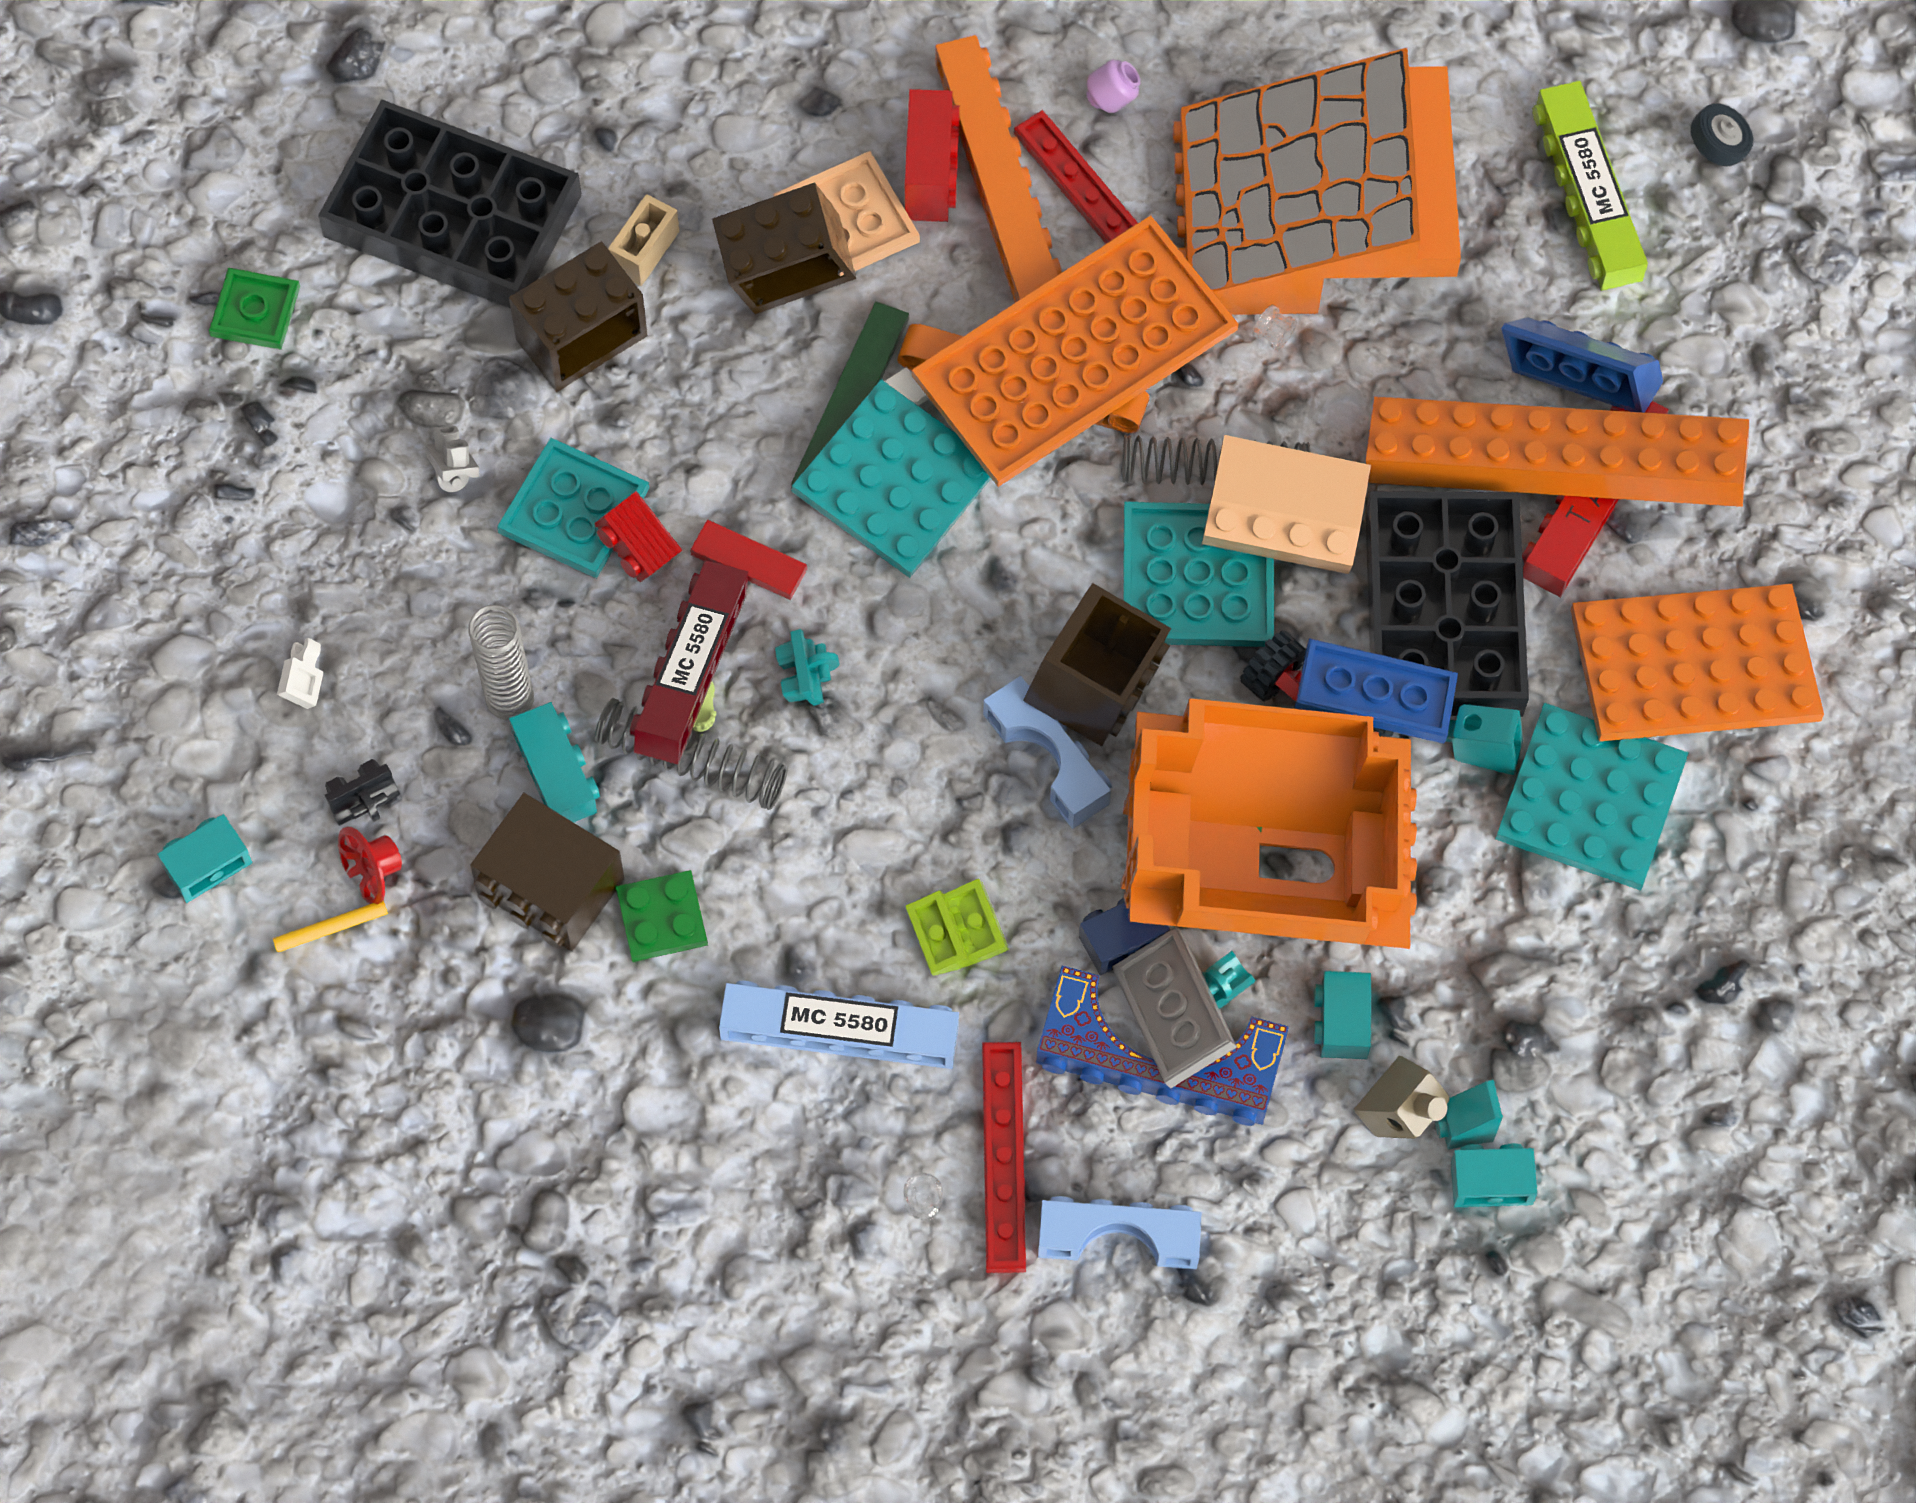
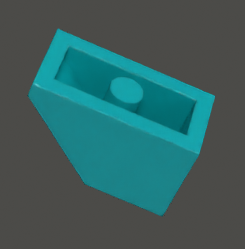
M1494 1080L1485 1081L1449 1098L1446 1115L1441 1120L1435 1121L1437 1135L1439 1138H1445L1448 1150L1470 1144L1478 1145L1494 1142L1503 1119Z

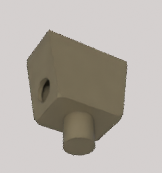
M1398 1056L1353 1110L1376 1137L1415 1139L1424 1132L1433 1120L1438 1121L1444 1118L1447 1113L1449 1095L1428 1070L1403 1056Z

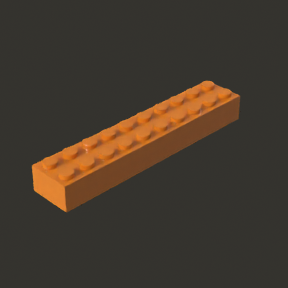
M1374 396L1366 452V464L1371 465L1368 483L1743 507L1749 447V419Z

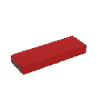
M708 519L690 549L691 556L702 561L708 560L748 571L749 582L789 600L792 599L807 572V564Z

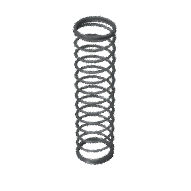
M1130 435L1124 436L1122 481L1124 483L1132 482L1138 442L1141 477L1144 484L1147 481L1152 444H1154L1156 481L1158 484L1161 483L1167 443L1169 448L1170 476L1173 485L1176 482L1182 444L1186 484L1189 485L1191 481L1196 444L1198 447L1200 484L1203 486L1205 483L1211 444L1215 482L1217 454L1215 441L1212 438L1207 444L1204 466L1200 440L1198 438L1194 440L1188 469L1187 446L1183 437L1178 443L1175 465L1173 464L1171 439L1167 437L1164 440L1159 468L1158 446L1154 436L1151 437L1145 467L1142 438L1137 436L1135 439L1131 461L1132 437ZM1270 440L1266 443L1273 445V443ZM1283 441L1280 446L1288 448L1287 443ZM1298 441L1294 449L1298 450L1299 447V450L1311 453L1309 442L1301 444Z
M612 698L605 705L598 720L594 736L595 742L602 745L608 740L610 749H616L622 744L623 753L628 755L634 751V745L629 751H626V737L630 731L632 719L638 709L637 706L632 708L622 738L615 746H612V732L624 708L623 701L620 702L618 699ZM610 712H611L610 719H609L608 724H607V726H606V728H605V730H604V733H603V729H604L605 723H606L607 718H608V716H609V714H610ZM705 733L701 734L694 750L692 761L684 772H680V759L677 765L679 776L685 775L690 770L692 781H697L704 775L707 787L712 786L718 780L720 792L726 791L732 785V794L736 798L746 790L745 797L748 803L753 802L759 796L761 808L771 810L778 801L788 772L787 765L780 763L775 768L763 798L765 785L775 763L774 760H771L764 774L762 785L754 797L749 799L750 783L761 759L760 754L755 757L748 780L737 794L735 793L736 779L745 761L746 749L741 752L734 775L725 788L721 787L722 775L731 756L733 744L727 747L720 770L711 783H708V771L720 742L719 738L713 742L706 766L698 777L694 778V766L704 745ZM690 734V736H689V739H688V741H687V744H686V746H685V749H686V747H687V745H688V743H689L691 734ZM635 753L638 760H642L645 757H647L644 755L639 756V754ZM649 757L651 765L661 762L659 759L653 762V758ZM663 761V766L666 771L671 770L676 765L672 763L670 767H667L666 761Z

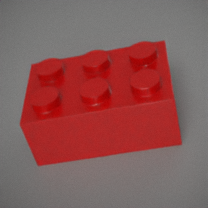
M909 89L905 211L911 221L948 222L949 208H956L960 105H953V91Z

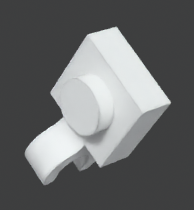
M306 638L304 645L298 642L293 644L291 658L284 660L277 695L306 709L316 706L323 677V671L315 668L320 652V643Z

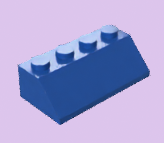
M1529 317L1504 323L1501 328L1512 372L1631 412L1645 413L1663 383L1659 360L1650 354L1636 353L1624 349L1614 342L1605 343L1590 338L1583 332H1572L1557 327L1549 321H1538Z

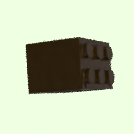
M815 182L712 218L728 283L754 314L857 279L840 215Z
M602 241L509 297L516 340L556 393L648 336L643 293Z
M1092 583L1043 658L1023 701L1102 747L1110 734L1114 737L1118 736L1130 711L1134 710L1143 694V690L1155 676L1159 668L1158 665H1160L1170 647L1169 644L1165 643V640L1171 628Z
M523 792L470 864L478 893L477 897L485 905L496 909L498 906L510 913L509 917L519 926L525 929L531 926L541 932V937L551 946L558 949L563 946L571 952L614 895L616 886H620L625 879L621 854L618 849Z

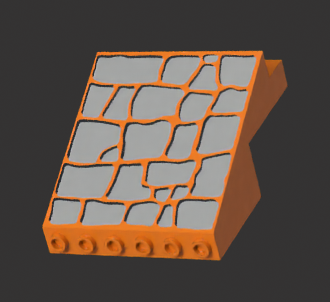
M1403 48L1181 107L1180 121H1173V143H1180V153L1174 154L1175 174H1181L1182 184H1176V206H1183V216H1177V237H1184V247H1180L1179 251L1231 315L1318 314L1324 278L1457 277L1461 261L1447 66L1409 67L1408 49Z

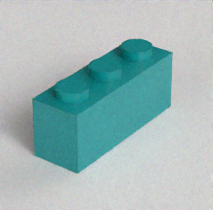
M552 702L509 718L512 734L543 804L572 822L596 814L595 799L600 798V793L593 777L586 778L581 767L585 766L586 762L579 745L571 746L567 734L572 732L564 712L557 714Z

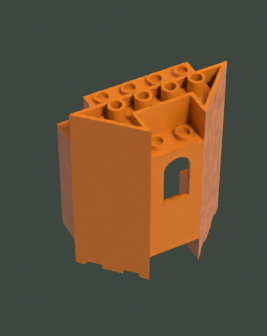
M1189 698L1183 716L1137 711L1135 749L1131 751L1128 772L1129 792L1126 800H1124L1123 815H1128L1126 869L1120 882L1121 889H1125L1124 901L1126 908H1129L1128 917L1130 922L1410 949V916H1414L1417 902L1416 893H1411V881L1415 879L1417 868L1416 858L1411 857V846H1414L1417 834L1416 823H1411V811L1415 810L1417 800L1416 788H1411V739L1379 736V732H1373V717L1192 698ZM1257 827H1262V831L1260 832ZM1261 845L1319 851L1327 855L1334 866L1333 876L1323 883L1260 878L1259 847Z

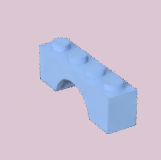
M1019 676L984 699L983 715L1005 743L1014 741L1033 742L1045 748L1054 757L1059 773L1051 785L1050 801L1070 827L1074 829L1110 804V789L1112 785L1102 770L1098 769L1095 771L1088 762L1089 755L1079 741L1073 742L1066 734L1067 729L1065 725L1023 701L1030 685L1026 683L1022 676Z
M1052 1197L1050 1201L1042 1200L1038 1258L1078 1261L1085 1247L1097 1237L1109 1233H1124L1142 1241L1153 1254L1156 1265L1159 1267L1197 1269L1200 1252L1202 1212L1193 1211L1192 1207L1185 1205H1173L1169 1209L1153 1208L1152 1204L1145 1202H1134L1129 1206H1115L1112 1201L1104 1199L1091 1200L1090 1204L1074 1203V1200L1069 1197Z

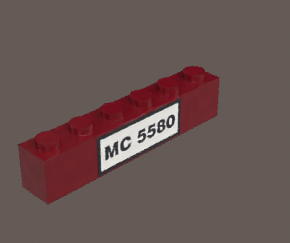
M705 560L700 574H693L688 594L691 596L688 601L683 600L681 602L677 615L678 627L677 629L671 628L665 644L666 656H659L653 674V678L656 680L653 686L647 685L641 703V706L644 707L641 714L636 713L632 719L629 735L634 737V753L678 765L746 599L748 571Z

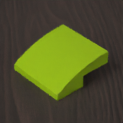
M979 878L945 894L939 890L905 906L933 976L973 965L1009 950L984 884Z

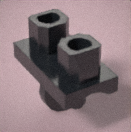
M371 759L360 765L357 770L360 777L348 783L344 777H336L326 782L327 794H325V798L339 826L352 819H357L368 813L373 822L379 820L380 815L377 808L400 795L387 764L380 766L374 759Z

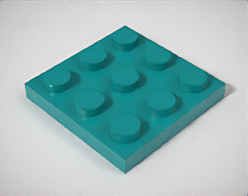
M550 437L498 524L497 530L499 534L597 579L614 549L613 547L608 548L602 543L597 534L599 529L595 527L594 523L635 491L644 499L650 489L649 482Z

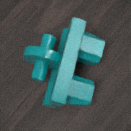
M801 629L791 631L792 641L775 647L779 666L784 670L796 667L797 675L781 679L782 695L789 702L806 699L813 706L822 704L824 699L821 682L831 680L830 671L839 667V657L835 653L827 652L825 644L815 645L812 639L804 638V633Z
M1230 951L1202 973L1219 1010L1256 982L1254 977L1241 965L1233 951Z

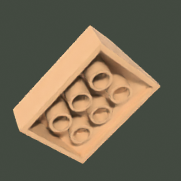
M1224 435L1202 544L1349 574L1353 566L1371 465Z

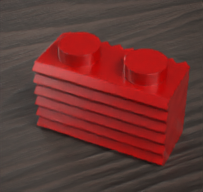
M637 491L594 523L595 527L599 529L597 534L602 543L608 548L613 547L614 551L618 553V557L622 558L620 563L623 570L630 577H636L639 582L651 576L682 551L681 547Z

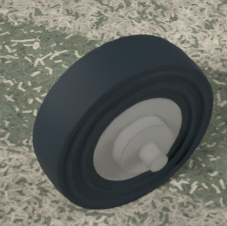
M1720 103L1710 104L1704 107L1691 123L1690 132L1694 145L1706 159L1714 164L1727 167L1733 166L1741 162L1753 147V133L1748 122L1738 111L1728 105Z

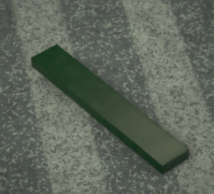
M875 301L794 475L791 489L796 480L882 379L909 321L908 312Z

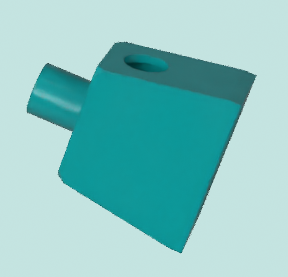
M1461 705L1457 719L1450 720L1448 735L1445 741L1453 744L1454 759L1458 762L1515 775L1523 744L1520 711Z

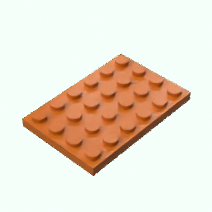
M1792 584L1572 603L1570 612L1599 742L1822 721L1824 711Z

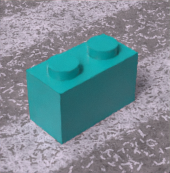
M224 814L217 818L212 817L204 820L197 826L194 832L184 838L179 837L169 841L163 847V850L157 853L163 869L186 903L253 863L248 849Z
M1324 971L1322 983L1315 984L1314 1007L1321 1008V1021L1314 1022L1313 1040L1314 1044H1321L1320 1058L1367 1060L1371 1048V973Z
M1510 1143L1501 1145L1499 1149H1484L1482 1145L1470 1144L1460 1147V1150H1455L1450 1163L1454 1207L1533 1205L1538 1194L1534 1148H1523L1521 1144Z

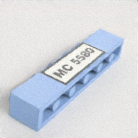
M737 981L736 984L726 983L719 1029L720 1038L725 1041L953 1069L959 1028V1012H953L951 1008L943 1005L921 1008L913 1007L912 1003L904 1000H893L889 1004L875 1002L873 998L864 995H855L850 999L836 997L834 993L824 990H817L810 994L798 992L797 989L790 986L780 985L770 989L759 987L758 984L751 981Z

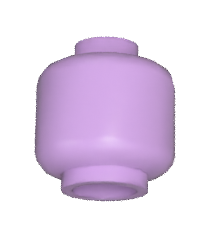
M1114 59L1109 60L1088 76L1087 98L1096 109L1101 108L1105 112L1115 113L1138 96L1140 77L1130 63Z

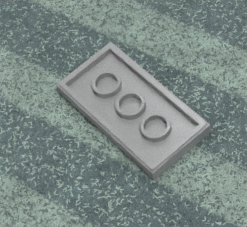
M1177 926L1112 967L1159 1072L1168 1087L1176 1086L1237 1048L1183 932Z

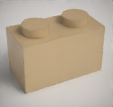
M646 194L609 246L608 250L635 284L639 286L644 284L678 235V211Z

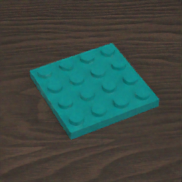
M881 379L792 485L791 492L900 572L911 578L991 478L955 432Z
M1124 502L1123 601L1170 627L1171 630L1165 643L1169 645L1264 647L1268 639L1272 640L1274 636V559L1202 544L1210 504Z
M1544 703L1495 840L1641 891L1689 753L1645 737L1599 742L1593 719Z

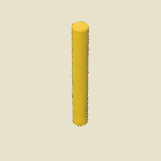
M384 901L378 905L371 903L272 939L278 953L387 915L388 912Z

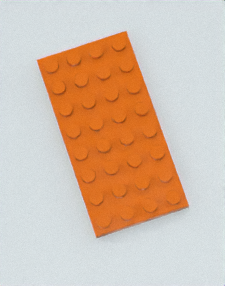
M1150 215L912 369V377L993 482L999 487L1238 330V323Z

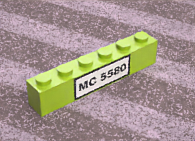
M1581 81L1539 90L1536 105L1532 107L1535 124L1543 129L1545 152L1547 156H1552L1555 162L1554 174L1559 187L1563 186L1566 192V209L1570 217H1575L1578 225L1576 230L1577 239L1581 248L1586 247L1589 256L1588 269L1593 279L1597 278L1601 291L1643 281L1648 262Z

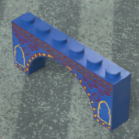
M1062 965L1038 1045L1036 1064L1042 1065L1043 1069L1054 1074H1064L1066 1071L1080 1075L1083 1081L1099 1085L1103 1082L1118 1086L1119 1090L1128 1094L1139 1095L1143 1092L1154 1095L1158 1101L1168 1105H1178L1179 1102L1194 1106L1197 1112L1205 1115H1216L1217 1113L1232 1117L1233 1121L1242 1125L1253 1126L1255 1123L1263 1125L1289 1026L1251 1016L1244 1033L1235 1042L1237 1048L1170 1088L1165 1084L1154 1059L1128 1047L1109 1028L1098 1002L1097 992L1100 975Z

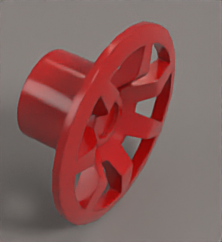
M350 826L342 828L338 835V849L342 866L347 871L349 867L347 859L355 860L356 865L348 870L347 875L349 878L361 874L363 876L359 884L361 896L367 903L378 905L382 903L385 897L384 877L401 870L402 860L399 850L394 841L387 835L368 842L357 829Z

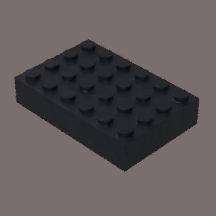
M381 99L323 205L318 218L324 238L510 308L509 297L540 277L582 193L579 173Z
M1369 491L1365 516L1370 652L1458 673L1451 716H1457L1459 707L1465 704L1519 710L1520 717H1523L1529 700L1519 492Z

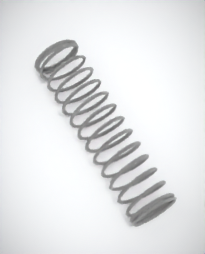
M501 605L482 607L472 615L468 624L475 662L489 711L497 718L509 720L511 717L529 711L534 702V691L520 634L519 622L515 614L507 607ZM488 610H500L506 612L507 614L502 612H487L485 614L482 613ZM490 615H500V616H503V617L507 618V619H504V618H502V617H491V618H488V619H486V620L481 621V622L476 626V624H477L482 618L487 617V616H490ZM490 621H502V622H505V623L509 624V625H506V624H504V623H492V624H489V625H486V626L482 627V628L478 631V629H479L483 624L488 623V622H490ZM491 627H504V628H507V629L511 630V631H508V630H506V629H492V630H490V631H487V632L483 633V634L479 637V635H480L484 630H486V629H488V628H491ZM494 632H503V633H506V634H509V635L512 636V637H510V636L505 635V634L493 635V636L487 637L486 639H484V640L481 642V640H482L484 637H486L487 635L492 634V633H494ZM495 638H506L510 640H496L483 646L486 642ZM495 644H505L503 646L489 648L490 646ZM501 660H506V661L501 662V663H495V662H498V661H501ZM509 671L504 674H498L500 672ZM513 679H516L515 681L507 685H496V683H507ZM517 684L516 687L509 690L499 691L492 689V687L496 689H504ZM518 690L516 693L510 696H498L493 694H509L513 691ZM524 690V692H523L518 698H516V699H514V700H512V701L502 702V701H498V700H495V699H494V698L499 699V700L511 699V698H513V697L518 696V695ZM520 701V703H518V704H516V705H514V706H511V707H502V706L496 705V704H499V705H511V704H513V703H516V702ZM522 706L520 709H518V710H516V711H514V712H502V711H499V710H503V711H504V710H513V709H515V708H518V707Z

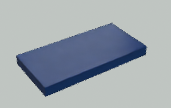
M1309 638L1294 709L1373 717L1374 728L1444 744L1448 735L1458 673Z

